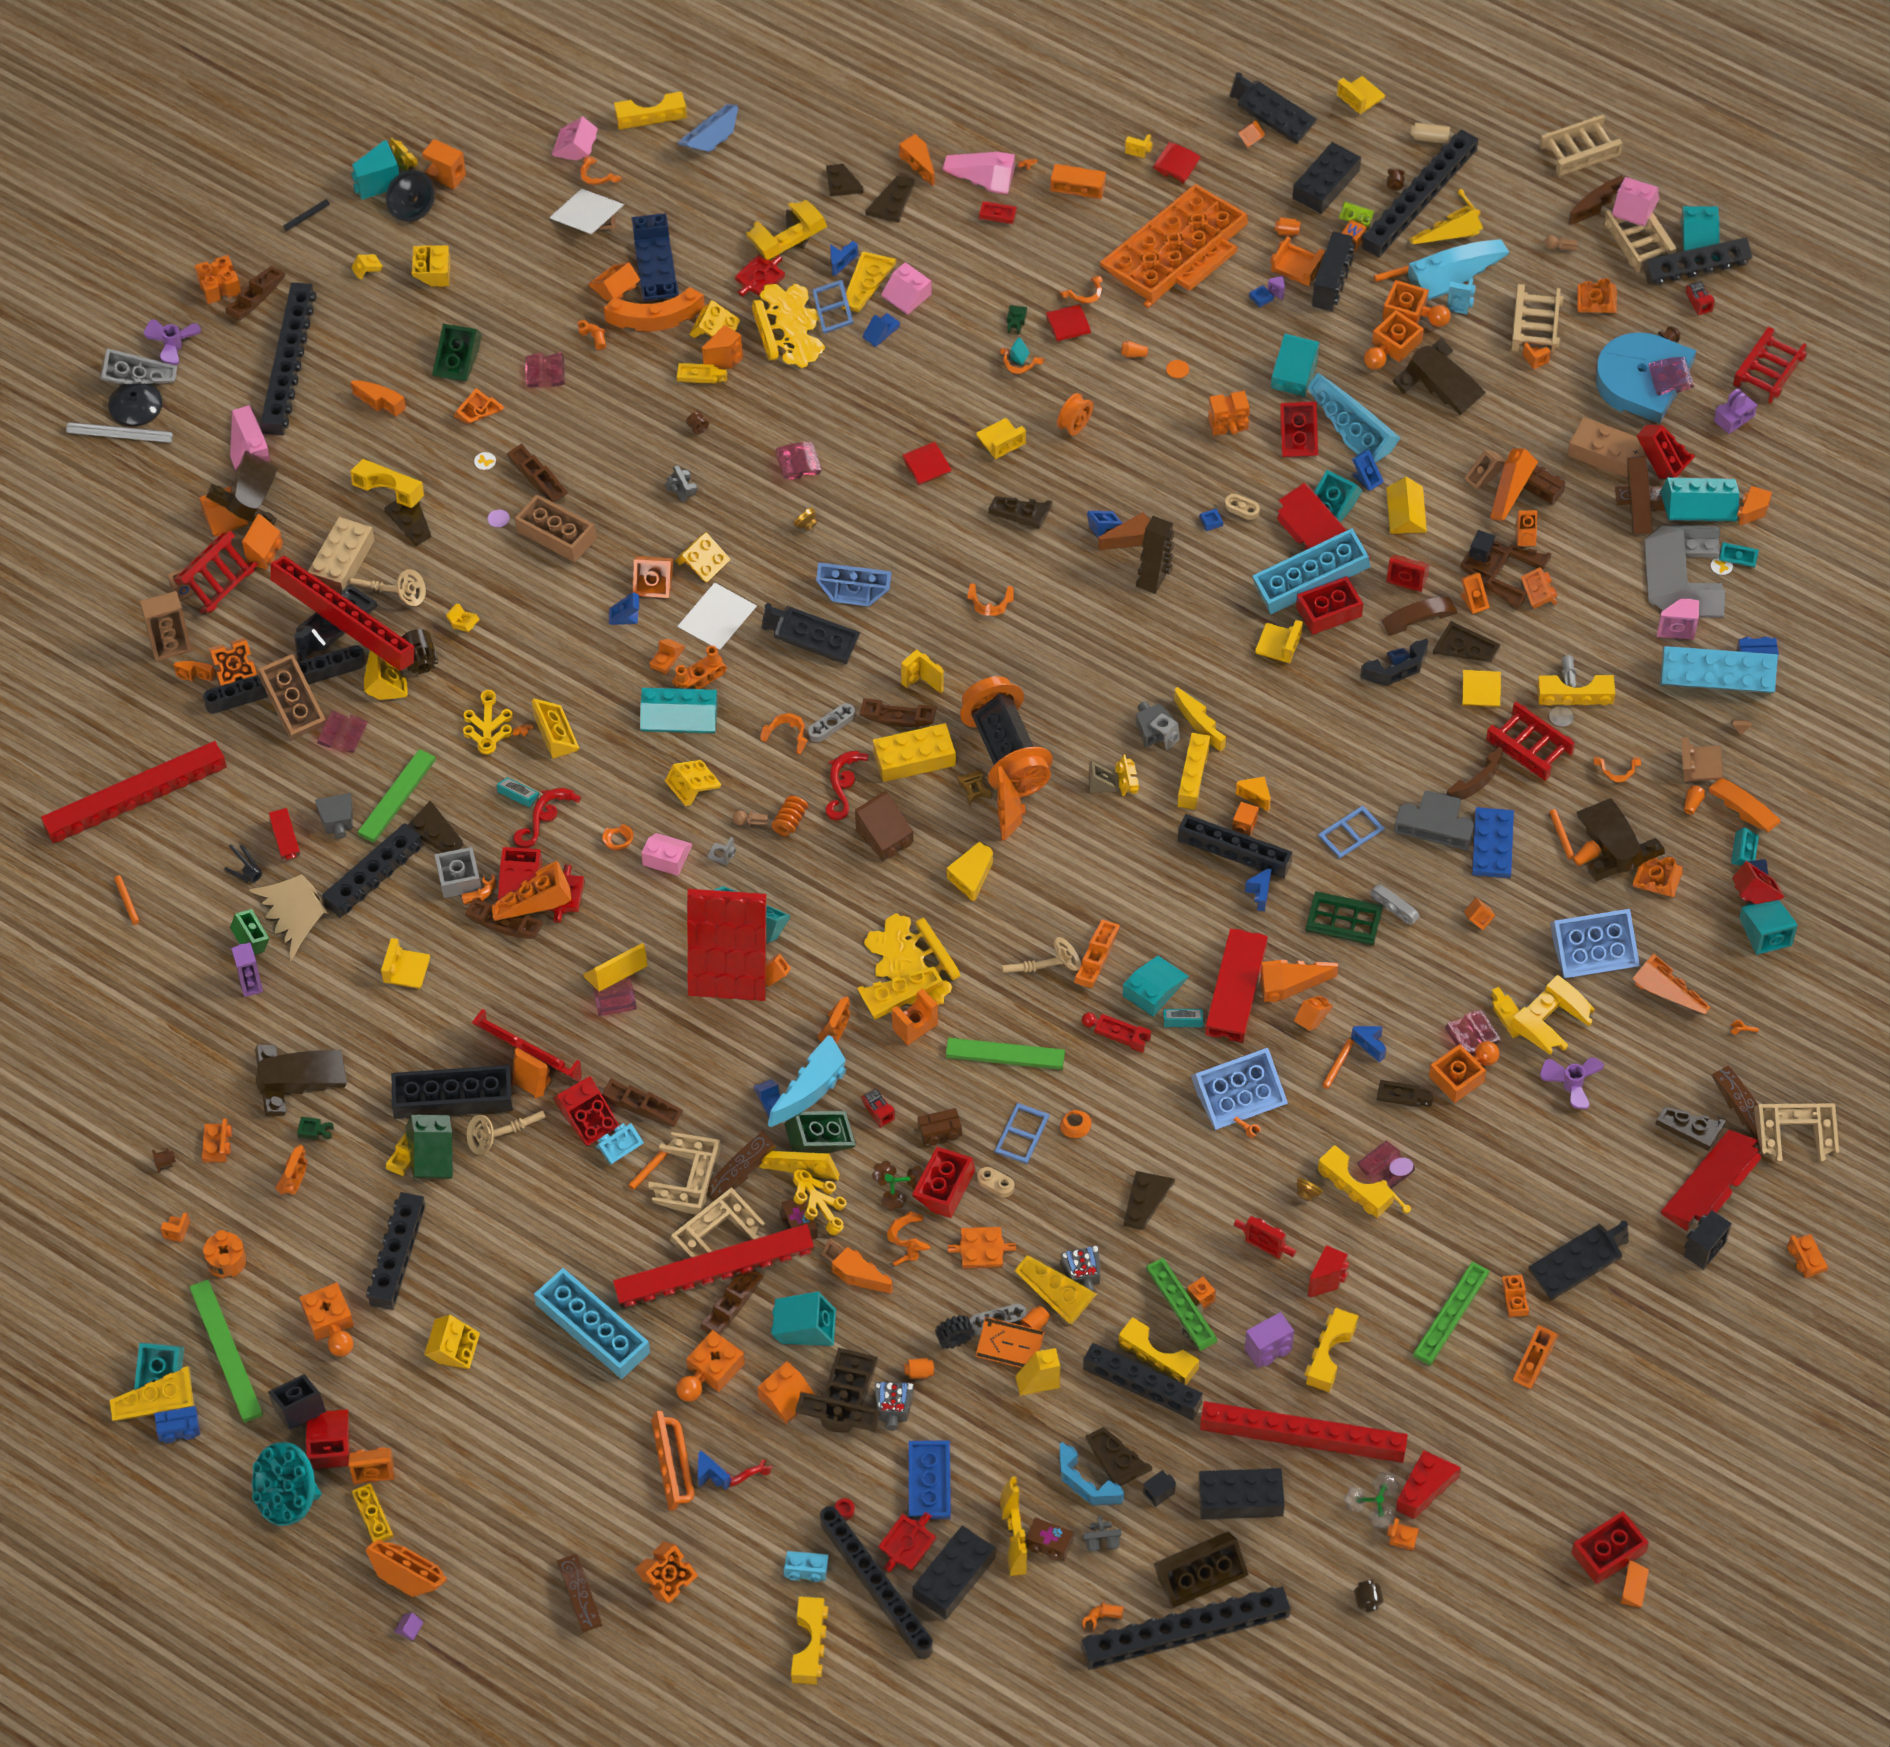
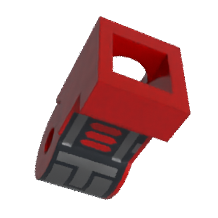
M1698 281L1686 285L1687 297L1698 316L1712 312L1715 299L1712 295L1708 294L1703 283Z
M876 1088L861 1096L864 1106L880 1128L895 1120V1109L882 1098Z

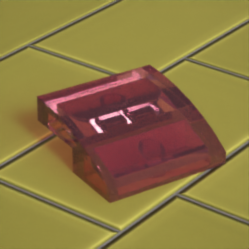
M542 352L526 356L527 387L542 388L565 385V366L562 352L549 356H544Z
M1685 357L1667 358L1648 364L1658 396L1673 390L1679 393L1694 387Z
M813 442L789 444L778 447L775 450L784 479H801L803 474L820 475L822 469Z
M332 710L317 743L338 751L354 753L368 722L354 715L347 717Z
M630 976L600 992L592 985L598 1016L637 1009Z
M1482 1010L1467 1013L1463 1019L1447 1023L1445 1026L1446 1031L1456 1046L1461 1044L1471 1055H1474L1475 1048L1479 1043L1491 1041L1497 1044L1501 1040Z
M1387 1140L1357 1163L1359 1168L1373 1183L1385 1180L1390 1189L1415 1171L1413 1165L1412 1171L1406 1175L1397 1176L1391 1173L1389 1169L1391 1162L1397 1158L1404 1157L1401 1156L1400 1150Z

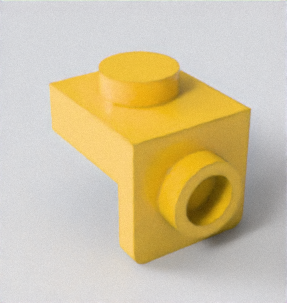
M1147 134L1144 141L1128 136L1125 141V153L1145 158L1147 152H1151L1153 146L1151 135Z
M357 255L352 265V270L358 279H363L366 272H380L383 266L376 255Z
M457 603L446 614L453 629L466 632L473 629L474 625L480 620L477 614L465 612L461 605Z

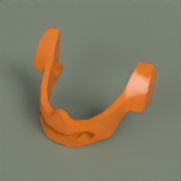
M588 156L583 160L585 163L581 166V178L590 185H601L609 181L620 182L623 179L621 176L613 175L612 173L602 179L598 177L591 179L586 175L587 170L597 160Z
M1101 276L1091 278L1096 287V294L1088 298L1078 297L1071 289L1063 290L1059 293L1063 298L1071 297L1079 303L1090 304L1099 299L1102 290L1100 282L1103 280Z
M1003 347L1000 350V354L1004 355L1003 361L1006 368L1014 374L1026 373L1036 364L1042 365L1045 359L1034 357L1029 366L1025 365L1022 368L1011 366L1009 363V348Z
M971 583L968 590V599L973 600L974 610L981 615L997 616L1005 612L1008 602H1013L1014 588L1013 586L1007 587L1004 600L999 605L993 606L991 603L983 605L978 601L976 584Z
M791 713L777 715L770 725L763 726L760 739L764 742L767 741L771 732L778 725L788 723L790 727L796 726L799 729L796 753L800 755L803 752L807 739L803 737L805 725L801 717Z
M1593 757L1594 765H1599L1603 773L1614 782L1626 781L1634 773L1635 767L1641 766V759L1633 757L1631 760V770L1627 774L1613 775L1610 770H1606L1604 759Z
M909 1211L905 1216L894 1220L887 1230L888 1240L896 1245L903 1247L912 1246L914 1250L925 1251L931 1248L930 1245L918 1241L917 1238L901 1241L897 1237L898 1231L906 1224L923 1221V1216L919 1213Z

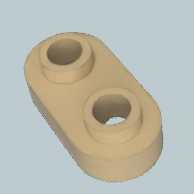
M1238 494L1228 495L1225 499L1226 510L1248 520L1256 519L1260 514V506L1255 501Z
M984 1167L979 1170L977 1181L981 1187L1000 1197H1009L1013 1194L1014 1181L1010 1177L991 1167Z

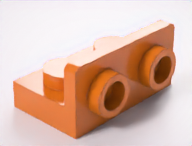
M1539 567L1521 576L1528 598L1534 609L1550 601L1554 605L1558 604L1555 598L1558 595L1555 588L1550 585L1552 579L1548 572L1545 573Z
M223 1118L222 1124L204 1125L203 1162H227V1154H231V1144L228 1142V1138L232 1137V1125L228 1124L227 1118Z
M1811 1234L1796 1238L1795 1235L1790 1236L1787 1249L1790 1255L1794 1256L1796 1267L1805 1278L1827 1271L1828 1266Z

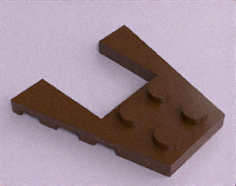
M1495 541L1492 552L1485 563L1470 558L1469 549L1461 562L1460 568L1469 575L1477 572L1480 573L1483 585L1517 610H1519L1526 599L1527 592L1496 579L1509 556L1535 568L1541 567L1542 570H1544L1551 558V553L1548 552L1547 554L1537 553V550L1534 549L1523 550L1515 545L1504 546L1500 545V542Z

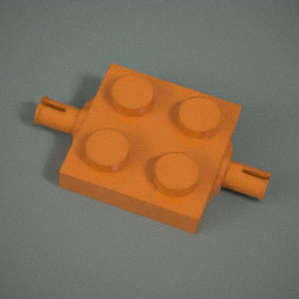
M1001 1227L961 1228L960 1245H948V1253H960L962 1268L1003 1267L1002 1257L1004 1251H1016V1243H1004Z

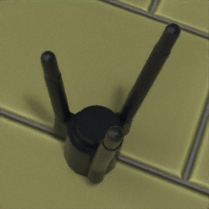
M230 844L229 848L245 864L242 869L243 875L228 867H225L224 870L242 879L245 883L249 881L251 883L257 882L262 876V870L257 866L244 845L241 844L240 848L250 863Z

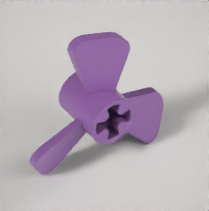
M151 320L144 330L146 339L163 341L164 349L160 354L162 362L171 365L179 364L177 350L182 346L181 339L201 333V328L198 324H191L179 332V328L176 325L168 324L163 327L156 320Z
M1592 1057L1587 1059L1582 1066L1571 1064L1565 1069L1552 1059H1548L1544 1062L1540 1077L1543 1081L1563 1082L1564 1088L1571 1092V1106L1576 1109H1588L1589 1101L1582 1090L1584 1078L1601 1071L1604 1064L1597 1058Z

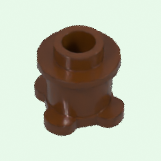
M1388 169L1387 187L1393 191L1401 190L1404 187L1403 181L1405 177L1403 175L1405 170Z
M1669 326L1665 332H1658L1660 337L1670 341L1678 342L1680 340V332L1675 327Z
M166 1148V1151L156 1153L155 1150H152L158 1173L161 1172L160 1168L173 1167L172 1163L176 1162L173 1151L169 1152V1149Z

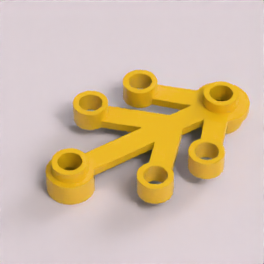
M485 690L481 693V702L484 705V722L475 715L474 711L466 710L464 712V720L467 723L472 722L483 731L482 737L474 731L473 726L467 725L463 728L464 737L472 738L478 743L479 752L485 755L493 753L496 750V743L503 737L508 738L512 735L511 726L503 725L501 730L491 737V732L503 722H510L513 719L512 711L505 709L501 712V715L492 721V706L496 703V695L492 690Z
M796 1170L793 1175V1182L797 1186L796 1194L793 1197L794 1201L797 1204H803L807 1199L806 1189L809 1193V1199L804 1216L808 1220H814L818 1215L817 1205L828 1221L825 1226L826 1231L833 1236L838 1235L843 1229V1221L838 1217H834L826 1204L833 1206L837 1210H843L847 1204L846 1200L843 1197L835 1199L828 1196L836 1189V1185L833 1182L827 1181L823 1183L812 1178L811 1174L806 1170ZM814 1187L823 1190V1192L826 1193V1194H828V1195H825V1194H823V1193H821V1192L816 1191V1189H815Z

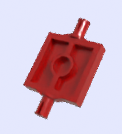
M759 255L756 256L735 276V281L743 285L738 291V295L743 297L748 291H751L760 297L765 285H777L785 278V272L777 267L783 260L782 257L777 255L770 261Z
M567 864L564 865L563 873L570 887L571 901L554 909L544 910L555 913L554 923H557V921L561 923L563 913L579 912L585 879L584 876L570 875L572 866L569 864L568 867Z
M1250 1216L1247 1224L1236 1219L1233 1226L1244 1232L1245 1241L1279 1259L1284 1253L1293 1258L1297 1250L1287 1246L1285 1243L1286 1234L1281 1229L1266 1224L1260 1218Z
M924 1512L918 1521L912 1520L904 1514L901 1515L878 1546L879 1550L890 1558L883 1567L885 1571L890 1573L894 1566L899 1564L913 1572L937 1539L925 1527L932 1517L929 1513Z

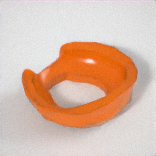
M621 824L620 827L613 829L607 827L602 835L604 844L612 850L627 848L634 838L632 829L625 824ZM621 833L626 838L625 843L621 845L612 844V835Z
M1080 1110L1069 1111L1060 1122V1130L1070 1138H1081L1087 1135L1092 1126L1089 1115ZM1071 1114L1081 1116L1083 1122L1079 1126H1071L1066 1118Z

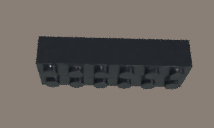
M510 1065L391 1073L394 1119L410 1118L411 1115H459L513 1111Z

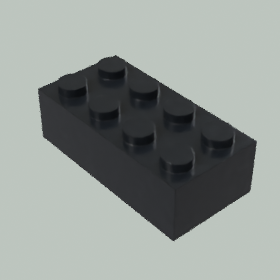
M1331 142L1293 185L1292 199L1322 214L1358 174L1361 166V157Z
M1332 232L1314 282L1312 307L1333 311L1334 306L1338 305L1340 300L1339 292H1343L1344 278H1348L1350 270L1348 267L1349 265L1352 266L1354 260L1355 244H1353V236Z
M1282 1468L1199 1471L1198 1491L1201 1520L1284 1516L1285 1503Z
M962 1525L913 1585V1598L947 1620L995 1560L996 1547Z

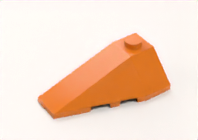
M1001 766L998 767L997 810L1001 840L1003 841L1020 826L1022 815H1026L1025 804H1021L1020 795Z
M555 861L535 872L536 876L529 882L523 881L521 883L522 886L517 891L509 892L493 904V919L496 921L554 909L571 901L570 887L559 862Z
M1287 960L1262 962L1260 986L1264 1002L1284 1000L1337 977L1338 963L1315 962L1312 965H1307L1304 961H1298L1297 964H1289Z

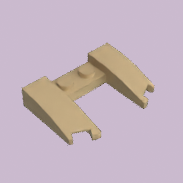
M1835 1103L1758 1104L1754 1107L1761 1154L1769 1153L1776 1157L1775 1161H1783L1780 1125H1813L1819 1162L1826 1160L1825 1155L1832 1151L1835 1154L1839 1153Z
M671 1132L670 1136L673 1140L668 1145L661 1143L659 1150L694 1160L686 1188L649 1182V1190H654L656 1196L652 1198V1202L670 1209L697 1215L704 1210L706 1204V1194L710 1179L721 1151L720 1140Z
M731 1187L673 1233L670 1241L686 1258H691L712 1252L701 1239L727 1218L751 1240L759 1238L756 1232L759 1226L764 1227L765 1223Z

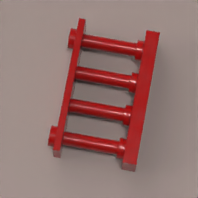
M1768 326L1735 373L1733 385L1740 388L1743 382L1751 383L1770 392L1768 402L1772 403L1775 397L1778 398L1780 396L1782 387L1800 361L1803 362L1805 360L1807 344L1803 343L1800 349L1796 350L1775 340V337H1773L1775 329ZM1768 346H1773L1794 357L1791 362H1788L1767 352ZM1765 358L1786 369L1780 374L1759 364L1758 360ZM1757 370L1778 381L1772 386L1751 376L1750 372Z
M231 530L222 532L173 579L177 585H189L203 602L204 606L198 610L200 613L213 612L217 608L216 604L244 577L250 576L258 565L257 562L246 563L231 545V540L235 537ZM222 548L227 550L241 568L235 576L219 557L218 552ZM209 561H214L229 580L223 587L207 570L206 564ZM197 572L201 573L217 592L211 599L206 596L194 581L193 576Z
M1515 702L1512 709L1513 716L1501 728L1491 725L1487 730L1486 740L1495 747L1502 748L1505 754L1546 781L1551 774V764L1564 751L1572 755L1575 742L1530 712L1527 707ZM1519 720L1528 725L1515 739L1506 735ZM1534 730L1543 736L1531 749H1526L1521 745ZM1548 741L1558 746L1545 760L1535 755Z

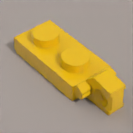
M679 363L676 379L677 382L717 383L727 382L728 375L727 370L719 369L710 364Z
M1499 987L1492 989L1493 1010L1512 1038L1520 1036L1518 1032L1510 1028L1513 1017L1519 1012V1009L1508 994L1504 996Z

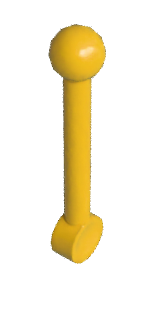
M1459 189L1457 194L1465 200L1469 207L1475 209L1464 195V191ZM1475 209V211H1476V213H1477V215H1478V217H1479V216H1480V210Z
M1385 1180L1380 1181L1383 1185L1390 1189L1387 1186V1182ZM1394 1193V1199L1402 1207V1211L1405 1214L1409 1213L1411 1207L1405 1205Z

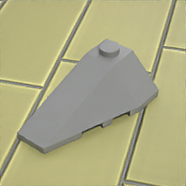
M107 348L102 361L100 378L101 380L116 384L174 383L177 366Z

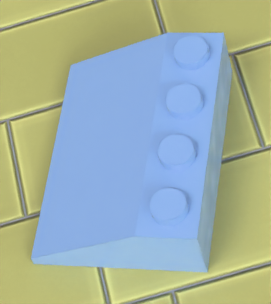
M1630 909L1550 922L1553 943L1563 978L1640 966Z
M1268 1048L1191 1075L1197 1095L1215 1130L1236 1123L1234 1121L1236 1116L1244 1120L1288 1104Z

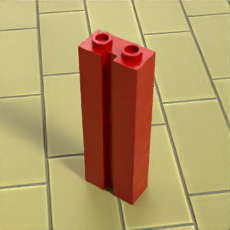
M1230 928L1206 1023L1205 1036L1215 1038L1223 1036L1228 1037L1230 1041L1244 1043L1261 973V965L1266 953L1268 936Z

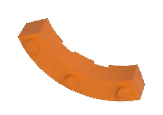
M689 287L683 293L670 300L654 304L631 303L614 297L604 307L605 321L623 329L625 327L635 328V331L669 329L678 326L680 322L686 319L690 320L698 315L705 306L704 294Z

